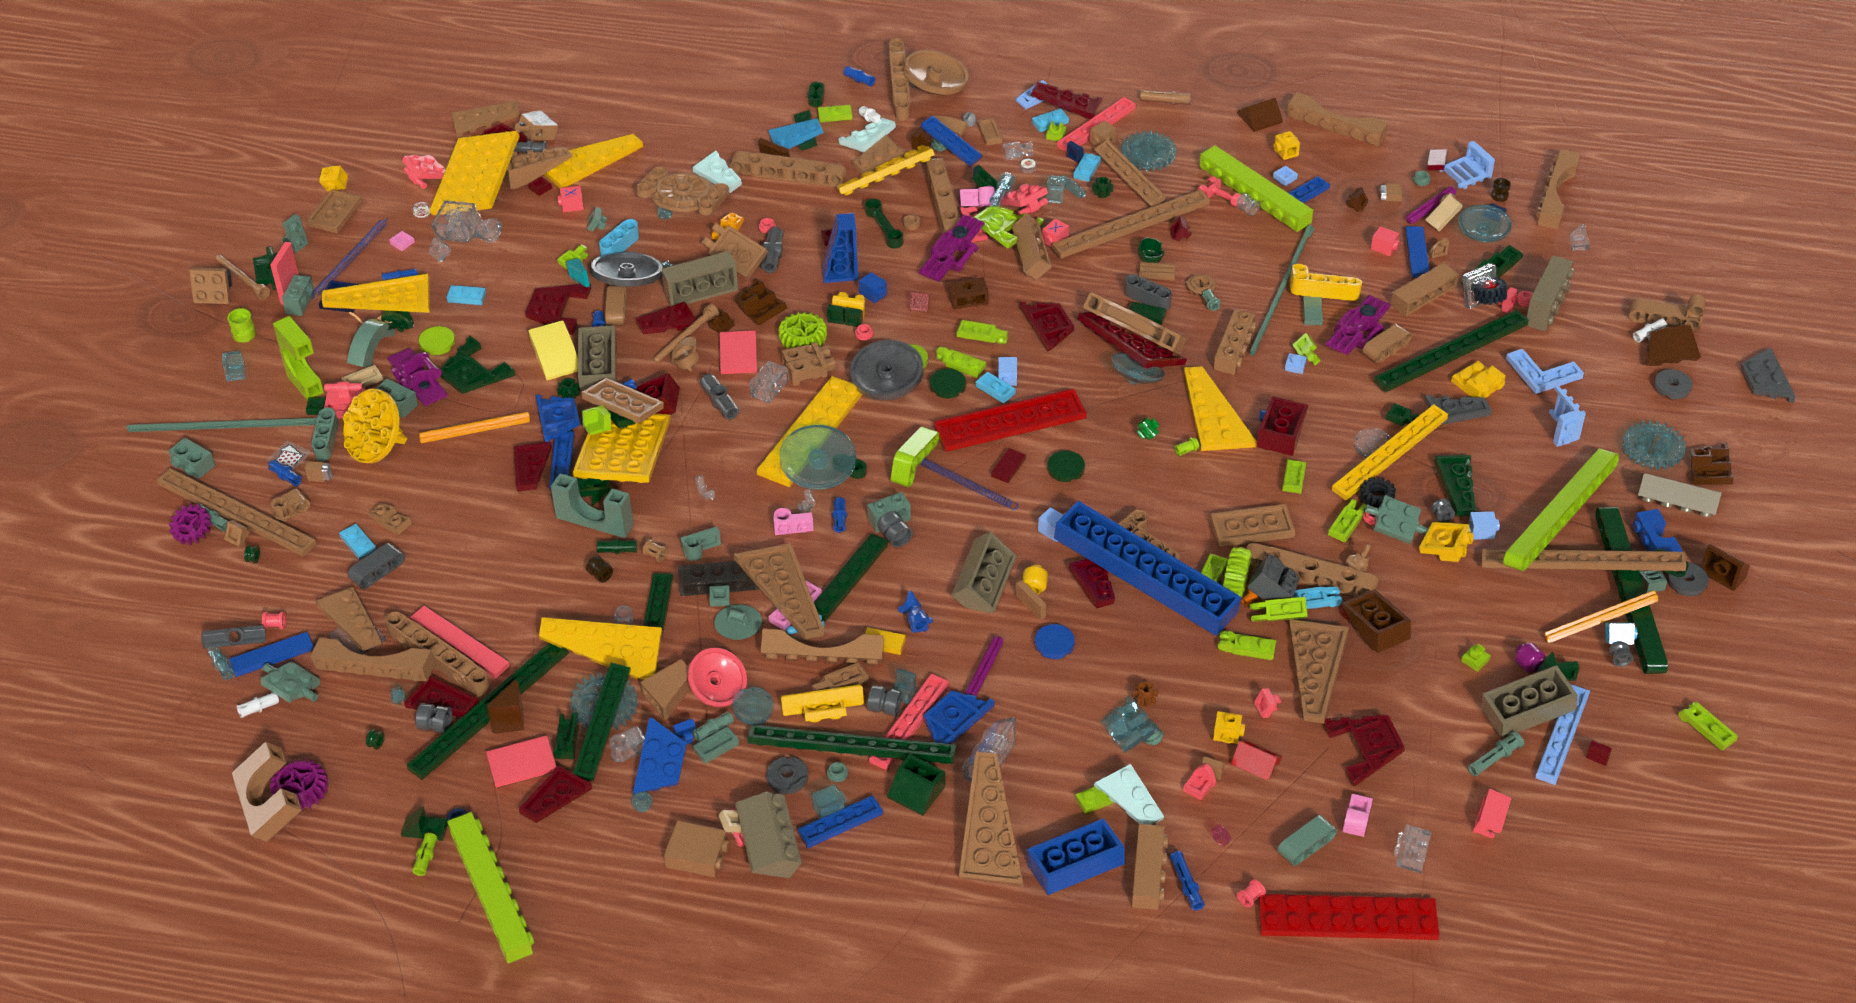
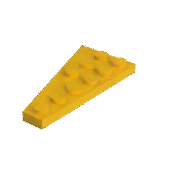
M428 274L323 290L322 304L323 307L430 313V279Z
M1202 366L1185 367L1184 376L1201 451L1256 447L1257 441Z

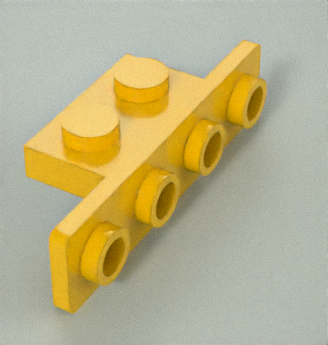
M859 684L781 696L783 715L804 713L806 722H819L821 719L827 718L839 719L842 716H847L846 707L864 704L863 687Z

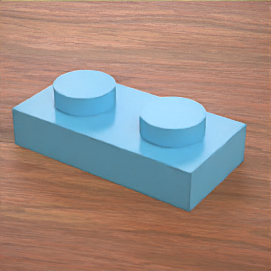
M1062 109L1032 118V124L1039 132L1048 130L1052 121H1054V125H1060L1061 122L1063 125L1069 123V117Z
M1085 153L1074 172V178L1090 182L1101 163V156Z
M451 285L447 295V302L482 305L486 296V289Z
M989 372L976 381L977 388L1003 404L1016 394V388Z
M357 524L339 532L340 538L359 560L376 551L375 545Z

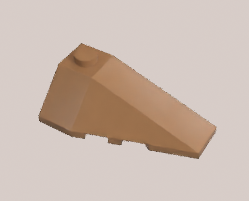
M566 147L546 148L543 152L527 150L528 153L517 154V151L513 152L503 180L510 189L520 188L570 159L572 154Z

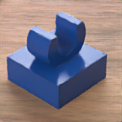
M693 718L673 725L672 733L679 738L682 737L687 745L693 743L692 739H694L692 731L696 725Z

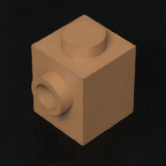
M1103 121L1090 129V142L1096 147L1106 139L1111 143L1116 142V128L1108 122Z

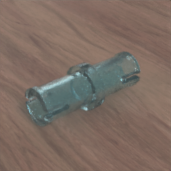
M219 647L209 648L207 654L213 661V667L219 671L224 680L231 679L234 676V670L229 665V659L222 654Z

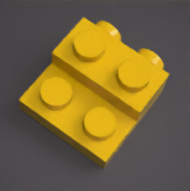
M1477 361L1453 375L1451 382L1470 397L1487 398L1491 393L1500 390L1505 385L1506 375L1493 365L1487 368Z
M1432 522L1419 546V550L1423 554L1439 555L1440 561L1459 562L1461 557L1466 556L1467 545L1473 543L1474 536L1471 533L1469 524Z

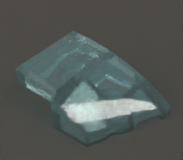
M1130 696L1125 698L1126 703L1123 706L1116 707L1101 721L1105 730L1123 752H1127L1160 731L1156 723L1149 719L1146 712Z

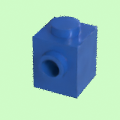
M871 272L859 280V294L875 304L887 295V282Z

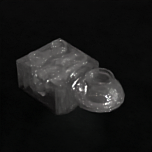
M444 201L431 223V227L438 240L468 243L473 238H479L487 243H494L498 241L502 231L501 221L494 218L482 221L475 203Z

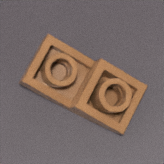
M935 116V118L958 136H962L968 125L967 122L956 118Z
M380 503L369 513V517L397 535H400L412 524L409 517L398 514L395 507L385 503Z

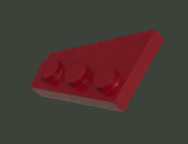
M551 442L514 446L518 492L537 489L552 449Z
M1089 559L1069 564L1068 569L1096 608L1114 604L1115 596L1111 581L1108 579L1107 570Z
M558 766L519 808V813L537 823L592 790V784Z

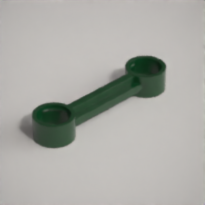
M867 200L865 202V214L877 221L886 235V245L893 249L900 248L903 245V232L892 227L882 212V202L880 200Z

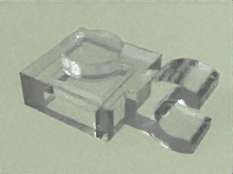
M1018 141L1003 144L1006 160L1023 157V154L1026 156L1034 155L1031 149L1033 148L1032 142L1020 144Z

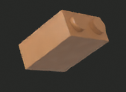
M677 821L664 854L666 868L715 878L718 870H721L723 867V855L725 852H728L730 847L727 832L721 829Z

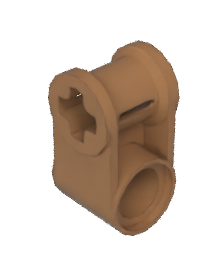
M293 489L272 500L273 517L279 522H286L306 512L310 507V501L299 489Z

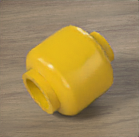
M1040 565L1029 566L1023 571L1022 581L1039 595L1046 590L1048 572Z

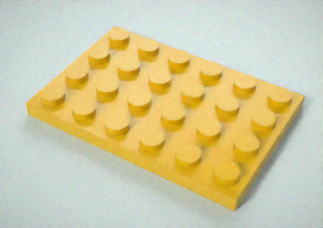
M511 131L458 138L429 210L431 214L440 215L492 209L518 142L519 133Z
M654 414L641 423L628 425L624 428H618L611 421V430L594 435L588 433L574 467L573 476L582 479L592 478L618 480L620 482L649 483L671 421L670 415Z

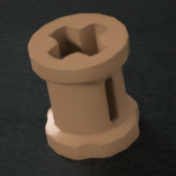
M649 539L643 547V554L656 558V561L659 563L666 559L669 552L668 547L660 546L652 539Z

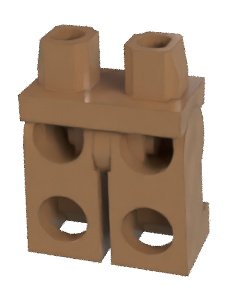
M816 342L812 343V346L805 345L782 350V365L788 374L792 386L800 385V381L809 378L827 377V371L836 369L834 357L829 358L830 349L828 345L819 347Z

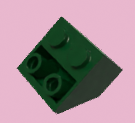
M909 754L898 768L887 798L923 816L946 787L945 771Z

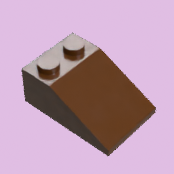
M1372 590L1342 603V607L1365 643L1377 653L1411 639V620L1377 590Z

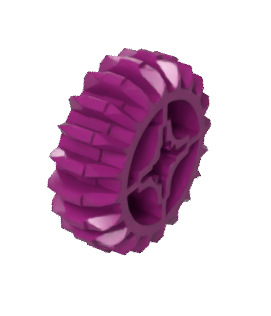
M296 759L295 763L292 764L288 762L286 767L283 766L280 771L275 773V777L271 778V795L273 796L281 788L297 794L302 811L305 807L311 809L312 804L318 805V799H324V793H327L329 782L326 772L320 764L314 763L313 760L309 763L306 759L302 762Z

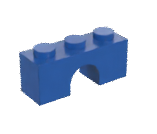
M1659 509L1636 513L1632 527L1634 532L1638 534L1642 546L1647 551L1663 549L1668 552H1682L1675 537H1661L1666 521Z

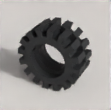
M1370 477L1368 481L1365 480L1361 485L1360 503L1379 508L1385 495L1395 499L1396 488H1394L1393 483L1390 484L1388 479L1384 481L1385 478L1381 477V480L1378 477H1374L1373 480ZM1372 493H1381L1383 496H1376Z

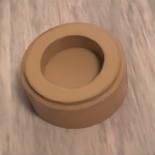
M914 214L905 216L903 218L904 228L907 230L918 229L920 227V218Z

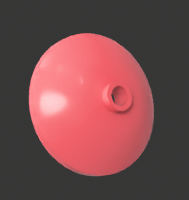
M709 648L698 653L691 661L688 668V683L694 695L703 703L712 707H727L738 701L744 694L747 686V674L742 662L733 653L721 648ZM710 679L715 681V685L710 682Z

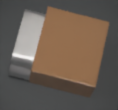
M1386 183V185H1381V200L1402 201L1401 184Z
M307 461L305 471L308 481L325 482V480L330 481L332 479L329 463Z

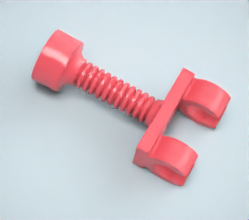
M1210 176L1207 181H1211L1206 184L1209 188L1205 185H1200L1197 188L1202 190L1208 198L1216 194L1231 201V205L1239 208L1244 200V196L1239 193L1233 195L1220 189L1221 179H1217L1214 176Z

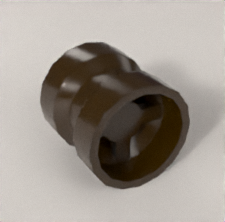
M1497 178L1494 180L1491 194L1493 200L1504 202L1508 199L1511 186L1508 179Z
M599 556L591 558L586 565V571L593 575L600 583L608 581L613 574V568Z

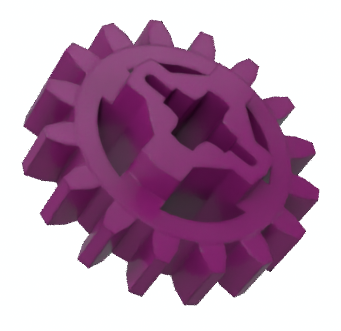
M189 504L188 508L183 505L182 511L176 510L177 515L171 516L173 522L169 523V526L172 528L169 531L174 539L180 541L183 545L186 542L192 545L194 540L199 543L200 537L206 538L205 532L210 533L208 526H212L211 516L199 504L195 507Z

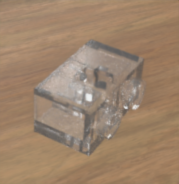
M1406 824L1404 832L1400 831L1397 838V846L1394 857H1397L1396 866L1422 873L1432 831Z

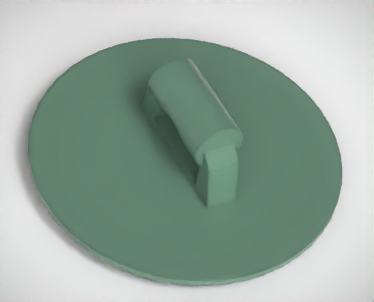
M732 605L722 609L716 615L714 625L717 632L723 637L740 640L749 638L760 630L762 617L753 607Z

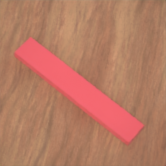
M1125 97L1121 98L1059 140L1057 147L1067 152V143L1070 141L1080 146L1090 140L1091 128L1103 121L1111 125L1136 109V104Z
M423 606L410 617V620L415 621L462 653L495 679L510 667L507 660L426 606Z
M931 673L884 738L910 740L924 721V714L937 703L949 686V681ZM870 756L869 763L888 771L896 758Z

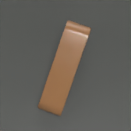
M1692 295L1689 298L1688 305L1682 306L1637 298L1631 302L1629 318L1634 322L1652 324L1660 319H1664L1667 323V328L1691 325L1692 331L1695 332L1701 327L1706 299L1702 295Z
M1135 510L1119 523L1122 527L1180 560V555L1177 551L1147 532L1148 514L1145 511Z

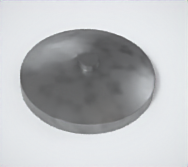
M615 252L604 254L594 259L591 265V273L597 280L610 285L642 286L653 283L661 278L662 264L656 258L646 254Z
M883 340L865 346L854 356L850 365L851 381L857 388V391L875 400H893L909 394L921 382L924 371L922 358L917 350L909 344L896 340Z

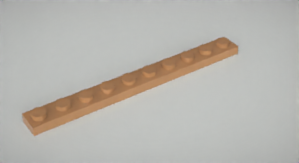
M1198 190L1052 243V249L1061 259L1210 204V199L1202 190Z
M171 468L157 479L158 485L196 504H203L208 509L217 511L220 516L230 521H235L247 527L250 531L303 557L317 545L315 539Z
M1482 549V568H1510L1504 566L1503 563L1508 549ZM1543 550L1530 564L1528 569L1686 571V552Z

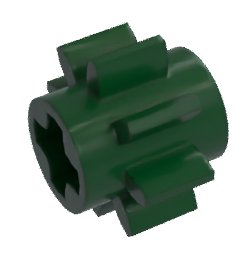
M1099 177L1095 180V183H1092L1094 195H1097L1099 198H1106L1110 196V192H1113L1114 185L1111 184V180L1107 177Z
M565 378L558 383V396L562 395V398L574 399L576 396H579L580 387L579 383H575V379Z

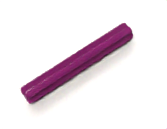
M1452 186L1448 187L1408 214L1406 221L1410 224L1415 223L1437 208L1443 196L1446 194L1456 195V189Z
M993 637L965 691L966 695L977 696L1003 645L1002 637Z

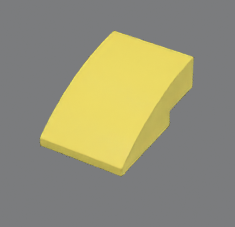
M563 320L528 330L530 342L535 350L536 358L546 380L578 372V357Z

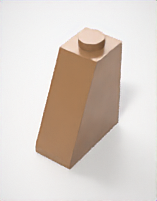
M682 659L640 682L642 695L664 720L670 717L691 689L688 683L689 664L686 665Z

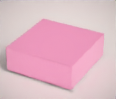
M403 231L389 239L390 244L401 251L415 243L414 238Z

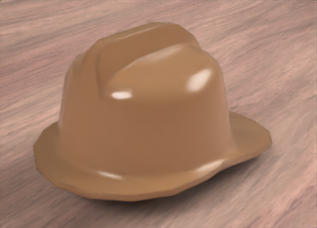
M695 337L684 338L674 347L671 364H675L681 370L688 369L690 372L694 370L695 364L700 359L696 349Z

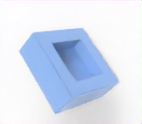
M1287 166L1277 170L1273 175V178L1284 186L1297 180L1298 174Z
M1289 353L1285 371L1303 374L1307 357Z

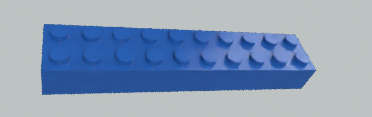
M1077 501L1056 522L1054 539L1215 636L1239 612L1241 596L1080 501Z

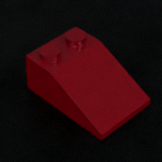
M669 373L637 384L636 391L664 402V408L655 414L672 415L676 413L680 387Z
M1272 396L1259 428L1256 447L1293 456L1303 427L1308 404Z

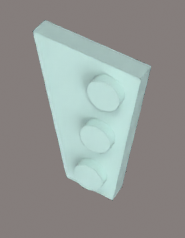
M880 118L881 122L877 124L872 122L866 125V129L858 132L855 130L851 132V136L839 138V144L865 152L883 136L896 128L895 122Z
M714 151L693 167V173L709 180L711 183L727 184L729 186V193L742 185L740 177L732 168L726 165V161L719 157L717 151Z
M1131 764L1095 782L1094 786L1099 791L1102 790L1107 794L1112 802L1120 805L1126 811L1125 813L1138 824L1154 825L1164 819V815Z

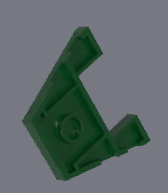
M469 336L464 346L461 345L457 349L456 355L450 357L440 368L442 371L440 377L458 392L464 394L516 375L515 370L503 362L496 368L488 371L470 357L482 348L481 343L472 336Z

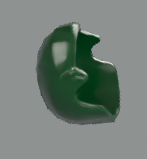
M1144 238L1140 241L1138 255L1144 262L1158 263L1164 256L1165 250H1162V243L1154 238Z

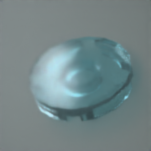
M757 687L740 690L735 695L732 704L733 713L736 718L748 725H759L766 722L771 717L774 707L770 694Z

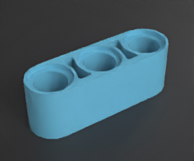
M633 219L625 220L599 241L600 255L624 252L639 239L637 221Z

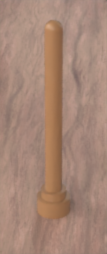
M216 255V260L254 289V294L259 299L264 300L270 295V289L266 285L257 284L222 255Z
M713 304L706 306L703 315L654 357V362L659 363L673 351L674 347L681 340L689 337L707 320L718 316V309Z

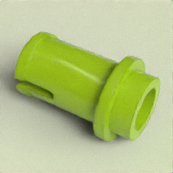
M1190 437L1188 441L1175 445L1174 450L1177 456L1180 457L1191 451L1196 452L1200 446L1196 438Z

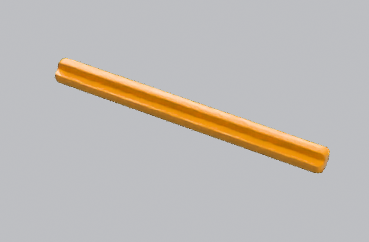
M528 412L446 427L419 433L421 443L508 427L530 422V416Z
M1650 591L1556 627L1544 633L1545 639L1548 643L1650 605L1658 601V595L1655 591Z

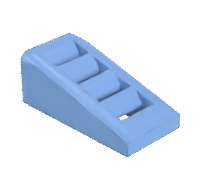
M1035 85L1016 98V102L1024 109L1043 102V100L1031 96Z

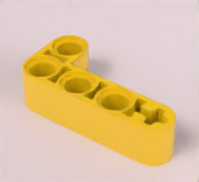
M1294 264L1292 266L1289 282L1290 291L1295 295L1350 301L1359 299L1362 287V280L1358 278L1309 273L1308 267L1303 264Z

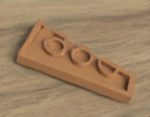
M513 101L451 113L457 138L463 136V133L468 131L473 133L482 126L487 128L492 126L494 122L498 121L501 123L520 116L517 102Z
M353 587L315 601L316 606L320 610L322 609L330 620L332 619L337 624V627L341 631L343 630L348 635V638L362 651L381 644L380 637Z

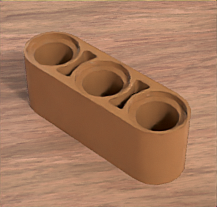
M607 286L606 326L625 325L626 286Z
M1395 324L1367 342L1362 353L1375 363H1381L1405 347L1410 342L1412 334L1400 325Z

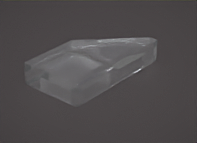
M1581 224L1569 234L1571 250H1589L1590 244L1585 224Z

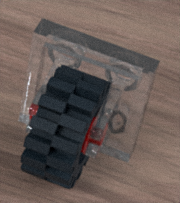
M1490 263L1462 275L1466 308L1471 309L1480 304L1486 305L1487 303L1489 305H1492V303L1498 304V302H1503V300L1507 299V284L1505 280L1497 278L1496 265Z

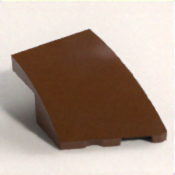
M756 278L752 280L753 285L751 287H746L735 298V302L744 314L758 326L787 309L786 303L777 299L775 293L767 289L764 282Z
M1691 325L1673 326L1649 333V345L1647 346L1649 355L1645 362L1646 366L1679 363L1682 360L1697 361L1701 358Z
M1727 442L1722 443L1721 447L1717 448L1709 445L1690 449L1691 473L1694 485L1733 484L1734 477L1731 471V460Z

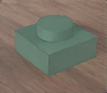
M710 586V607L730 606L729 586Z

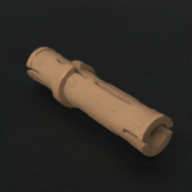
M1141 90L1140 100L1168 102L1174 105L1175 103L1190 105L1191 94L1176 93V91Z

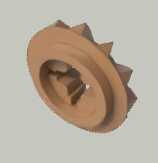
M1194 275L1187 281V289L1190 290V293H1196V296L1202 295L1208 289L1215 291L1216 283L1210 276Z

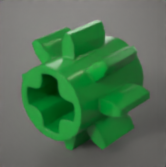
M1146 417L1137 424L1139 428L1137 433L1142 439L1146 437L1150 440L1159 433L1157 428L1160 424L1155 418L1150 420L1149 417Z

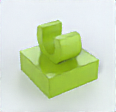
M1052 121L1046 133V139L1053 141L1061 140L1066 134V126H1063L1062 122L1060 125H1054V121Z
M1477 644V646L1473 645L1462 656L1461 661L1478 672L1490 661L1491 655L1485 652V647Z

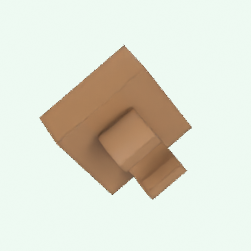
M235 521L227 522L224 539L238 547L243 546L245 538L249 537L250 529Z

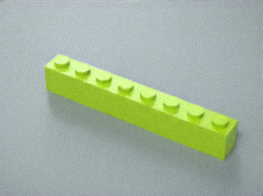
M1213 146L1200 154V168L1217 179H1221V182L1296 232L1312 223L1313 209L1217 146Z
M472 812L447 821L452 839L507 963L509 964L533 954L531 945L534 944L533 937L530 931L526 933L524 929L527 926L523 915L518 916V904L515 898L511 899L509 896L512 894L508 882L504 883L502 880L504 874L501 867H496L495 865L497 862L493 850L489 851V840L486 834L482 835L480 832L483 831L479 818L475 820Z

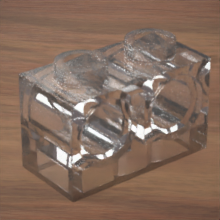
M768 361L765 366L760 368L759 373L750 380L751 396L771 403L789 381L788 368Z

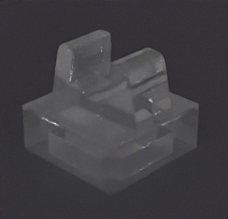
M433 238L428 253L436 260L444 261L446 256H450L452 248H448L449 245L440 238Z

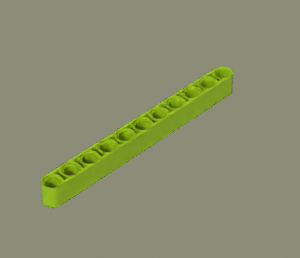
M1599 448L1507 550L1503 560L1504 566L1525 571L1612 473L1618 464L1619 454Z

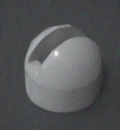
M967 112L963 116V121L967 122L968 127L976 124L975 114H971V112Z

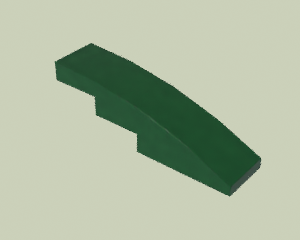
M1508 245L1501 253L1496 252L1488 261L1484 259L1461 282V285L1474 292V284L1477 281H1480V279L1486 280V278L1492 279V277H1495V279L1500 278L1523 258V253Z

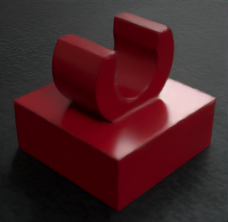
M1181 216L1170 227L1173 240L1180 241L1182 237L1188 239L1192 232L1188 231L1190 226L1187 225L1185 218Z

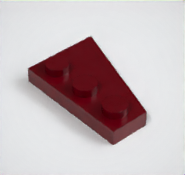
M682 302L636 318V324L644 335L661 333L667 329L674 328L677 331L683 330V327H689L697 319L686 302Z
M430 676L428 681H424L404 702L405 708L418 710L421 703L434 704L435 707L439 705L451 707L452 716L463 717L479 703V700Z

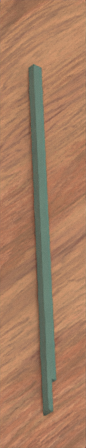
M1308 225L1250 350V355L1254 356L1289 281L1292 266L1297 263L1306 244L1307 236L1311 237L1315 229L1312 228V225Z
M317 418L127 425L126 428H128V432L308 426L316 425Z

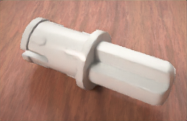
M866 106L860 107L859 115L864 117L865 120L872 121L875 124L881 122V115L876 113L874 109H869Z
M1660 319L1652 324L1648 323L1642 329L1634 332L1633 338L1637 343H1640L1648 338L1649 333L1666 328L1667 323L1664 319Z
M270 693L260 698L254 697L252 701L238 705L237 711L241 714V718L255 712L260 713L262 709L279 703L278 695Z

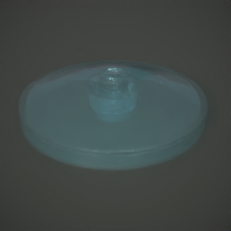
M808 425L793 431L784 440L780 449V464L784 474L795 484L808 489L823 490L833 488L848 479L855 467L856 451L852 441L840 430L826 425Z

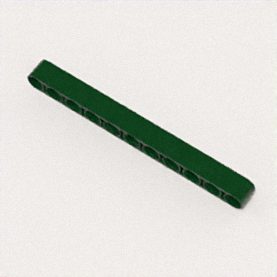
M1617 506L1597 507L1596 522L1605 551H1632L1619 508ZM1612 570L1621 602L1646 593L1639 570ZM1650 605L1626 613L1627 621L1633 623L1634 627L1637 628V639H1634V644L1644 674L1667 673L1668 662Z

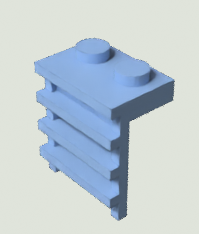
M1475 141L1468 143L1465 157L1446 164L1445 170L1439 171H1445L1458 183L1457 187L1459 189H1466L1468 185L1471 184L1473 186L1477 181L1483 182L1484 178H1492L1495 159Z
M1556 385L1554 387L1558 393L1554 410H1549V414L1557 422L1553 443L1559 447L1580 439L1586 413L1585 411L1580 412V405L1573 403V397L1566 395V389L1562 390Z

